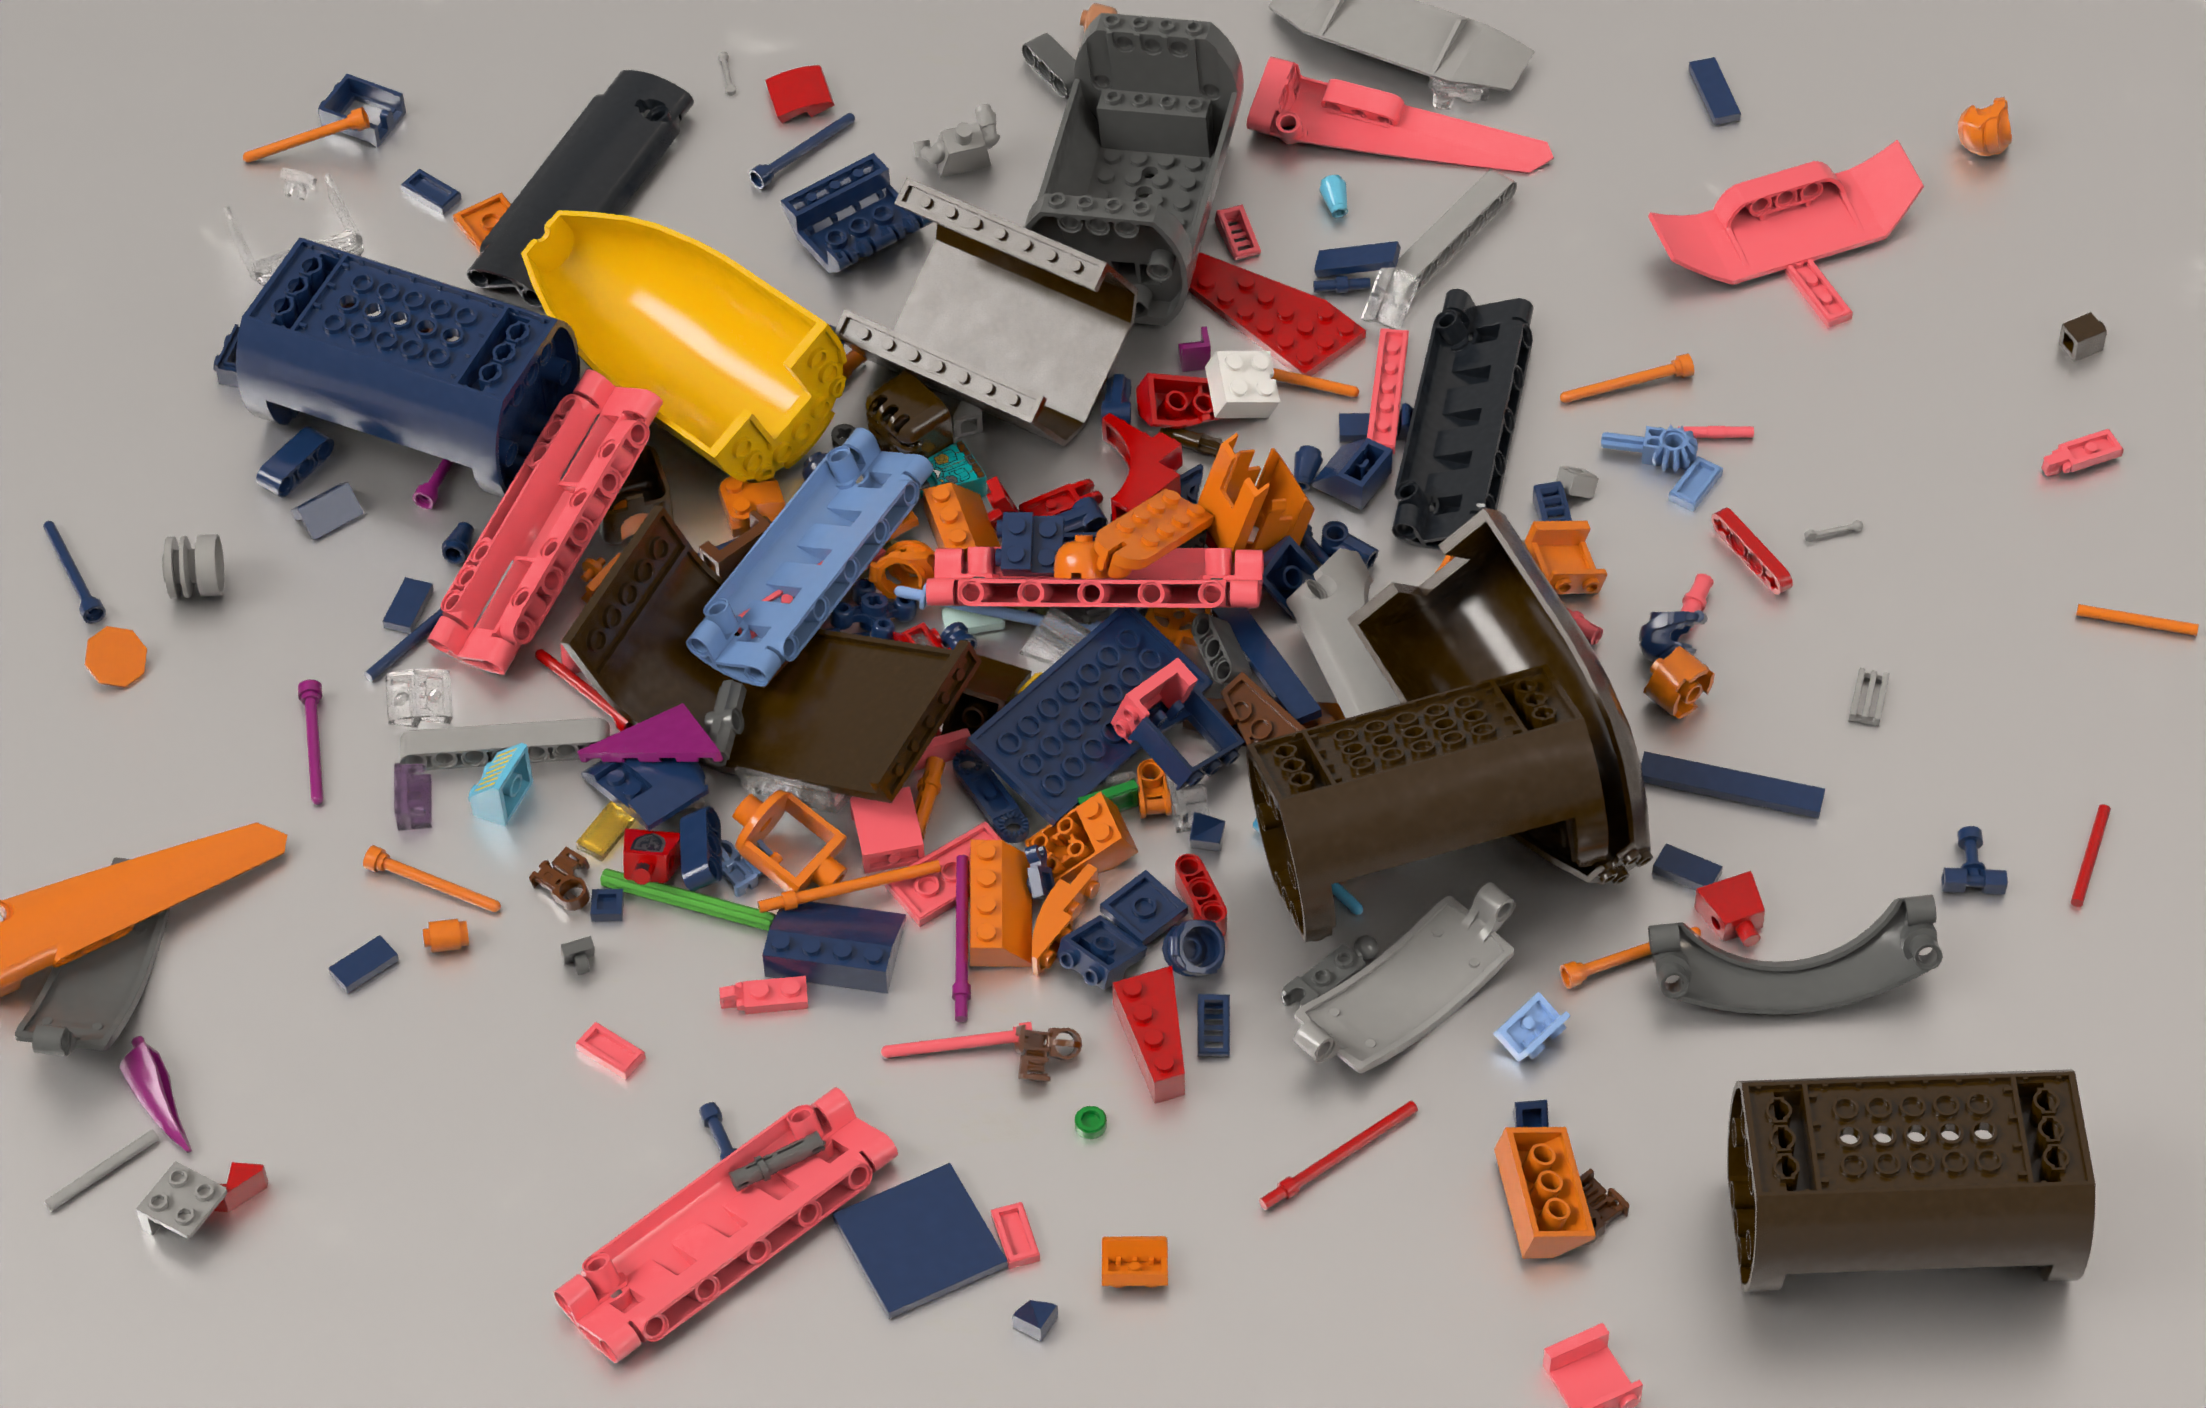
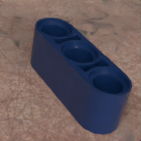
M310 426L304 427L262 465L256 476L257 484L281 498L286 497L331 455L334 449L333 439Z
M706 806L680 818L681 874L686 887L692 892L721 881L723 876L721 824L718 814L711 806Z

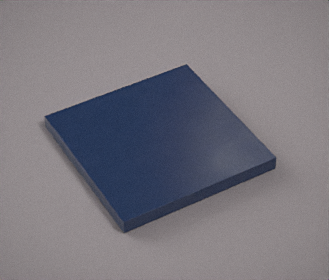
M951 1163L833 1213L834 1222L889 1319L1008 1267L1006 1257Z

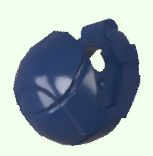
M1700 610L1695 612H1650L1649 622L1641 627L1639 633V646L1643 655L1650 662L1654 663L1658 658L1664 660L1678 646L1694 655L1697 649L1692 648L1690 644L1678 641L1683 634L1689 633L1690 629L1695 625L1705 624L1708 620L1707 615Z
M1188 920L1171 928L1164 938L1162 952L1164 960L1169 966L1172 965L1174 972L1183 976H1207L1217 973V970L1221 967L1225 957V941L1222 932L1215 922Z

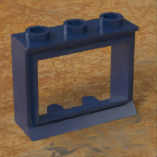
M1195 689L1184 703L1180 700L1176 701L1166 713L1160 710L1151 720L1148 717L1143 718L1128 737V740L1137 741L1177 785V791L1187 785L1194 787L1206 774L1208 777L1214 775L1223 764L1226 767L1231 765L1240 756L1238 750L1245 743L1242 737L1198 689ZM1185 720H1188L1217 752L1194 767L1187 762L1162 734Z

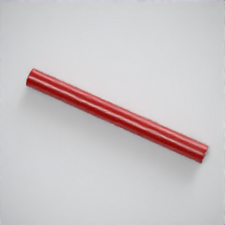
M2105 804L2099 805L2072 895L2071 904L2076 907L2083 906L2111 808Z

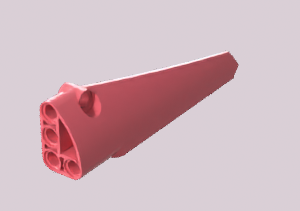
M1272 56L1265 67L1248 114L1246 125L1249 130L1279 137L1286 144L1301 142L1413 160L1528 174L1554 159L1548 142L1407 106L1401 97L1389 92L1338 79H1330L1327 83L1307 78L1301 75L1299 65L1295 62ZM1295 126L1292 130H1284L1285 127Z

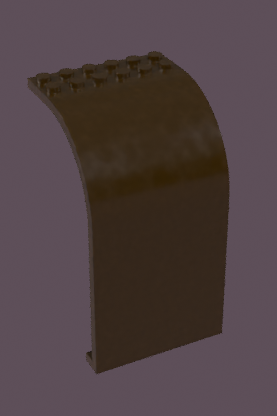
M654 505L560 642L588 681L607 703L633 725L684 703L705 732V715L710 711H714L719 688L722 686L723 681L733 680L737 683H742L747 689L741 711L744 718V730L741 734L735 735L729 760H727L726 765L719 767L706 763L703 758H699L698 763L729 774L892 803L982 663L981 658L971 643L959 640L953 650L818 629L796 659L789 661L765 688L728 677L695 656L686 645L689 636L705 618L703 613L705 605L725 581L700 558L663 506Z

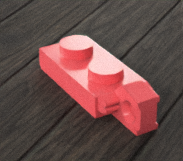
M2106 429L2059 444L2058 449L2052 451L2051 455L2043 458L2044 461L2041 469L2046 476L2056 475L2061 471L2064 473L2075 472L2121 457L2124 449L2111 431Z
M806 976L743 981L732 986L719 988L721 1009L737 1007V1010L745 1011V1014L808 1008Z

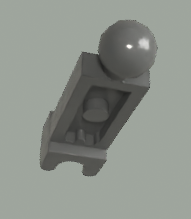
M1369 935L1357 938L1353 950L1347 945L1342 944L1303 976L1294 978L1282 990L1281 998L1283 1004L1289 1006L1298 1001L1301 1008L1306 1003L1330 991L1366 967L1364 960L1375 957L1379 947L1375 938Z

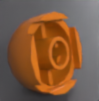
M1075 535V541L1066 542L1059 548L1054 562L1055 578H1110L1107 574L1110 567L1108 563L1103 572L1098 570L1097 559L1099 555L1093 547V535Z

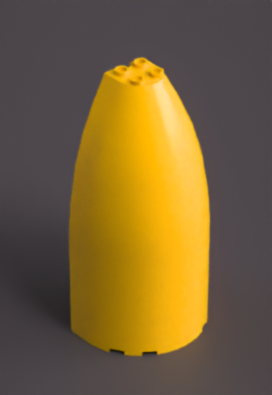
M558 210L546 222L544 227L545 234L540 239L531 240L522 251L521 255L529 278L544 311L548 316L563 320L571 326L577 339L579 350L577 354L589 368L603 375L615 387L646 389L659 396L663 400V404L653 422L736 480L746 482V480L755 479L760 482L773 478L775 472L782 467L786 469L791 468L812 449L833 419L835 412L832 411L836 398L843 395L846 377L842 374L843 364L847 362L843 344L828 323L728 256L706 244L660 224L629 216L588 211Z

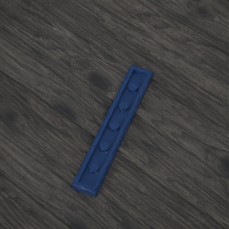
M1212 608V616L1228 621L1249 666L1283 709L1301 725L1322 717L1320 706L1246 608Z
M1644 751L1641 762L1644 783L1817 819L1820 816L1825 788Z

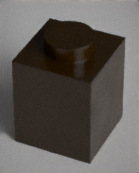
M2090 312L2063 323L2058 343L2071 359L2076 362L2103 350L2107 330L2105 325L2098 321Z

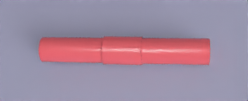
M1683 426L1685 431L1693 432L1694 438H1754V426Z

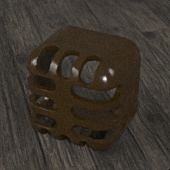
M902 372L867 397L865 408L867 411L868 431L876 438L881 451L918 454L928 459L954 444L952 421L948 408L910 372ZM889 414V417L884 421L883 418Z

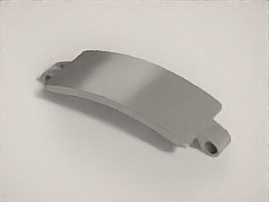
M1492 882L1487 883L1479 890L1470 911L1452 896H1446L1373 962L1335 988L1299 1008L1295 1012L1294 1018L1302 1026L1294 1036V1043L1318 1063L1338 1056L1357 1073H1364L1401 1053L1448 1019L1512 958L1514 948L1500 937L1496 931L1513 913L1516 903Z

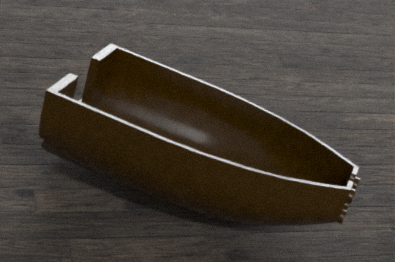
M1483 508L1438 545L1444 555L1454 557L1419 587L1392 582L1347 620L1401 703L1547 664L1585 720L1603 791L1608 826V854L1606 860L1596 862L1592 866L1579 867L1576 861H1571L1568 849L1562 847L1560 837L1557 833H1553L1551 824L1512 834L1511 836L1547 861L1588 883H1601L1603 885L1612 881L1614 885L1620 884L1630 876L1628 871L1636 866L1641 867L1647 864L1653 858L1650 852L1648 804L1642 766L1631 727L1612 684L1588 639L1505 514L1497 510Z

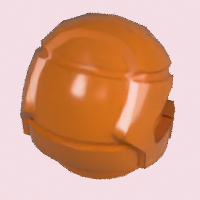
M2005 97L1995 98L1994 104L1983 109L1975 108L1972 105L1961 114L1957 123L1958 134L1962 145L1968 151L1980 156L2001 154L2011 144L2012 134L2008 118V104Z
M917 540L899 541L890 546L878 562L873 561L870 563L868 580L874 583L875 587L890 599L897 597L894 593V589L897 586L922 590L924 584L927 583V579L934 578L935 551L925 543ZM886 568L890 575L899 580L901 584H895L890 579H887L885 574ZM909 573L917 575L918 577H910Z

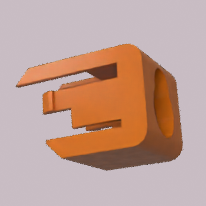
M1237 433L1221 443L1197 503L1205 511L1214 515L1212 525L1207 528V531L1218 548H1232L1233 563H1235L1236 550H1263L1265 553L1289 535L1300 546L1315 510L1285 461L1274 448H1271L1255 486L1261 471L1260 466L1249 467L1255 450H1242L1235 454L1233 448L1239 436ZM1255 525L1259 530L1254 542H1251L1248 539Z

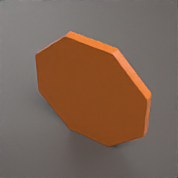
M106 626L87 640L84 665L99 684L125 688L144 674L147 648L133 630Z

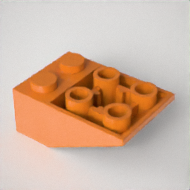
M1101 791L1066 813L1054 827L1048 825L1025 840L1027 847L1038 845V847L1045 846L1047 851V867L1052 868L1055 884L1059 879L1068 883L1072 882L1088 863L1098 868V873L1114 869L1138 853V849L1118 807Z

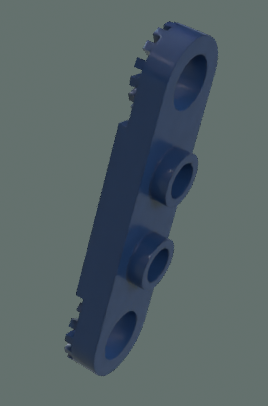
M966 749V751L961 750L960 753L957 752L952 762L955 776L1001 839L1008 843L1024 841L1029 835L1028 819L1021 812L1015 800L992 769L972 750ZM966 761L976 764V766H973L974 768H970L971 770L969 768L967 770L965 768L962 769L960 765ZM1010 824H1018L1022 827L1016 833L1015 831L1011 833L1010 830L1008 832V829H1006Z

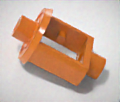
M778 790L764 802L753 794H749L736 808L732 818L744 828L737 838L735 848L741 857L784 891H804L812 882L816 883L819 887L841 882L845 877L848 869L834 858L844 848L847 837L792 793ZM785 811L827 843L797 877L779 865L783 861L779 853L773 852L768 856L757 847V841L759 839L763 841L768 836Z

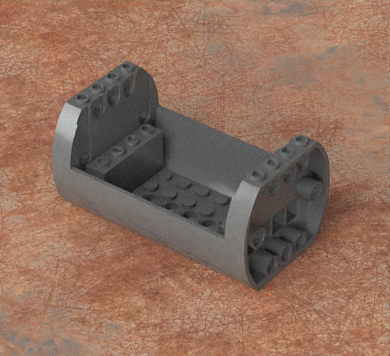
M1101 13L1090 23L1082 38L1075 61V79L1038 198L1028 213L1024 228L1109 264L1138 289L1134 323L1166 326L1179 314L1187 298L1243 97L1244 79L1242 65L1234 46L1212 22ZM1146 175H1154L1152 178H1145ZM1142 194H1149L1146 198L1139 197Z

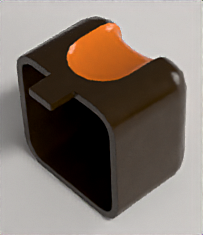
M645 445L633 469L598 527L601 538L607 544L620 545L626 538L634 535L654 505L663 506L674 521L670 487L658 454L653 447Z

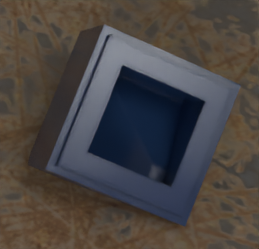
M1194 812L1190 847L1221 851L1225 821Z
M1029 1300L1013 1314V1328L1042 1341L1058 1318V1306L1053 1303Z

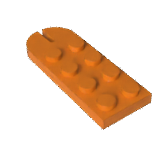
M1164 489L1097 532L1093 547L1099 555L1097 559L1098 570L1103 572L1108 563L1110 567L1107 574L1110 578L1124 579L1132 570L1146 568L1210 527L1214 515L1205 511L1202 506L1185 500L1177 492Z

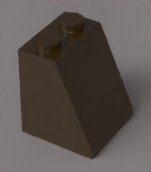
M979 655L982 663L943 722L941 735L968 728L970 735H972L1018 695L1017 691L1031 678L1032 671Z

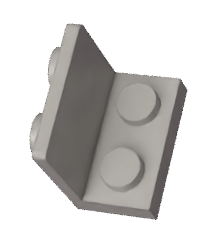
M175 1161L136 1208L142 1230L154 1235L160 1226H164L186 1239H191L227 1195V1189Z

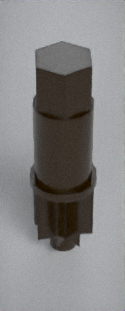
M1160 428V432L1176 439L1182 444V447L1216 457L1220 445L1223 443L1222 439L1205 435L1204 433L1199 434L1182 428Z

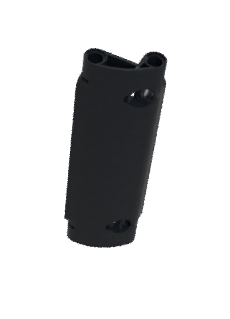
M635 70L621 71L604 94L596 95L483 240L480 246V255L467 271V277L470 282L480 288L516 287L526 303L533 307H541L542 304L534 290L523 261L522 251L531 240L540 239L545 234L544 227L546 222L558 210L618 215L680 133L678 124L693 106L694 100L686 90L659 76ZM646 110H650L647 116L644 117L643 113Z
M1452 289L1446 293L1443 310L1436 316L1433 323L1394 491L1398 505L1392 533L1396 538L1423 548L1442 551L1438 545L1483 508L1497 510L1533 343L1530 324L1534 307L1530 301L1516 298L1476 306L1471 296L1464 290ZM1469 335L1473 338V339L1470 340V341H1468V336H1469ZM1430 505L1435 508L1434 511H1429Z

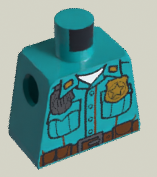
M963 440L955 442L928 458L933 466V472L919 489L920 499L923 498V489L950 482L980 494L981 498L987 496V476Z

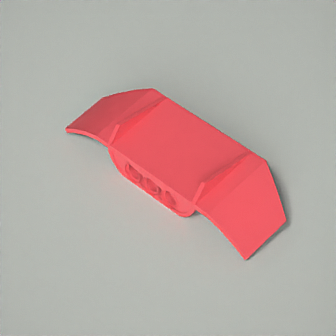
M1896 140L1878 154L1849 170L1834 173L1827 164L1812 161L1735 184L1721 195L1713 210L1683 216L1650 212L1648 218L1672 262L1708 278L1735 285L1785 270L1790 265L1795 267V264L1800 262L1805 264L1810 259L1815 261L1885 240L1914 203L1924 185L1900 142Z

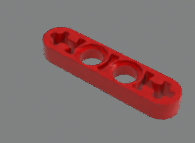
M1726 507L1712 514L1711 520L1715 531L1774 594L1779 595L1792 588L1793 581L1788 570L1731 509Z

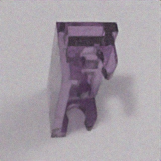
M394 764V813L398 831L432 828L431 774H413L415 772H425L426 766L423 764Z

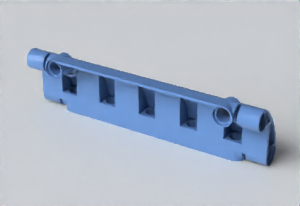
M856 428L842 446L835 447L827 453L703 609L705 618L686 641L688 649L703 662L728 677L750 685L766 686L785 661L796 659L916 505L920 495L919 489L933 472L931 462L926 457L918 454L881 451L876 438L870 431L865 428ZM862 475L863 480L857 483L856 480ZM777 590L783 591L782 595L789 594L793 597L790 604L781 603L782 595L771 602L761 601ZM748 610V612L743 616V618L738 616L742 612ZM741 628L742 633L739 636H735L734 634ZM750 630L757 634L753 639H751Z

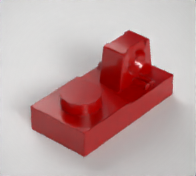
M997 476L986 481L990 489V493L986 495L994 509L987 513L995 530L997 520H1003V512H1019Z

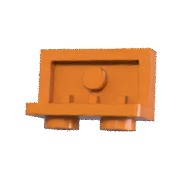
M1103 1237L1102 1286H1112L1115 1288L1125 1286H1145L1149 1288L1168 1286L1167 1237Z

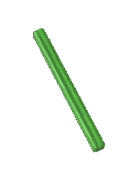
M608 868L604 869L600 878L601 885L604 887L623 889V892L769 931L776 916L771 912L760 913L759 909L664 883L648 882L645 885H640L634 880L624 879L623 872Z

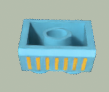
M519 743L499 751L492 762L486 764L479 783L473 785L469 792L468 800L471 803L473 816L506 827L534 782L527 744Z

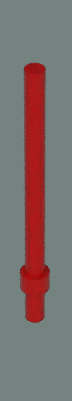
M1413 1101L1407 1102L1293 1178L1288 1176L1280 1181L1276 1189L1259 1199L1261 1207L1264 1210H1268L1284 1198L1289 1200L1300 1192L1299 1189L1416 1113L1418 1111L1416 1104Z

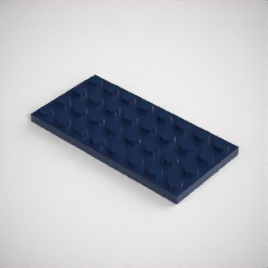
M1119 607L969 736L965 744L1054 827L1066 813L1078 806L1077 798L1095 791L1142 749L1137 741L1129 744L1124 738L1120 737L1111 724L1115 713L1128 692L1176 658H1179L1198 679L1191 693L1198 689L1204 694L1211 688L1213 681L1134 607ZM1161 701L1148 710L1150 713L1148 718L1151 720L1158 711L1162 710L1166 713L1169 709Z

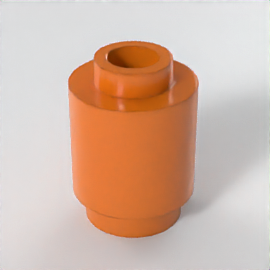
M458 918L428 922V928L423 929L424 947H431V952L436 953L461 950V946H469L467 922L458 921Z

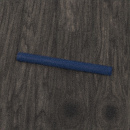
M441 608L365 671V677L372 682L433 630L440 616H443Z

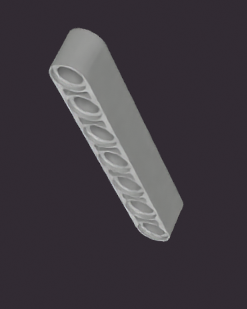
M1493 169L1489 170L1398 259L1396 268L1388 269L1381 280V288L1403 301L1410 300L1512 199L1517 189V182Z
M585 718L412 730L403 733L401 736L400 765L409 771L486 766L488 762H492L497 752L519 743L527 744L530 763L580 760L577 751L609 737L610 725L605 719Z

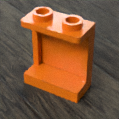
M1533 521L1525 539L1526 547L1557 594L1599 593L1608 575L1605 569H1596L1585 542L1591 530L1588 521Z

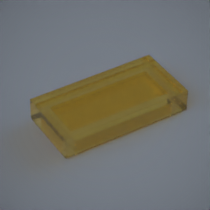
M610 801L576 841V847L578 850L603 861L624 836L625 828L629 829L636 820Z

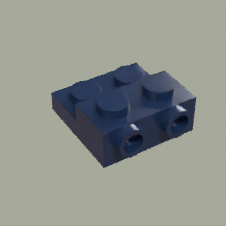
M1003 512V520H997L996 527L997 538H1002V548L996 549L995 564L996 566H1001L1003 576H1054L1055 556L1059 548L1064 545V516H1034L1033 512Z
M1099 915L1062 937L1056 958L1059 959L1060 964L1065 969H1073L1080 973L1088 985H1096L1105 990L1112 986L1113 982L1122 980L1125 970L1143 959L1148 947Z

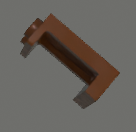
M755 510L749 513L751 529L721 550L709 541L699 546L700 558L724 581L772 523L766 516L762 517Z

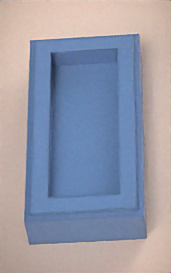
M1697 456L1696 460L1693 461L1669 492L1668 500L1694 512L1722 476L1723 468Z

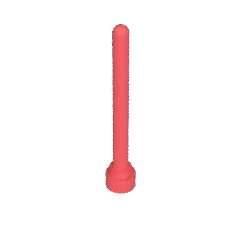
M1031 1022L1019 1023V1025L1026 1024L1025 1030H1032ZM1013 1027L1011 1031L886 1045L881 1049V1054L885 1058L1009 1044L1018 1042L1019 1036H1016L1017 1027Z

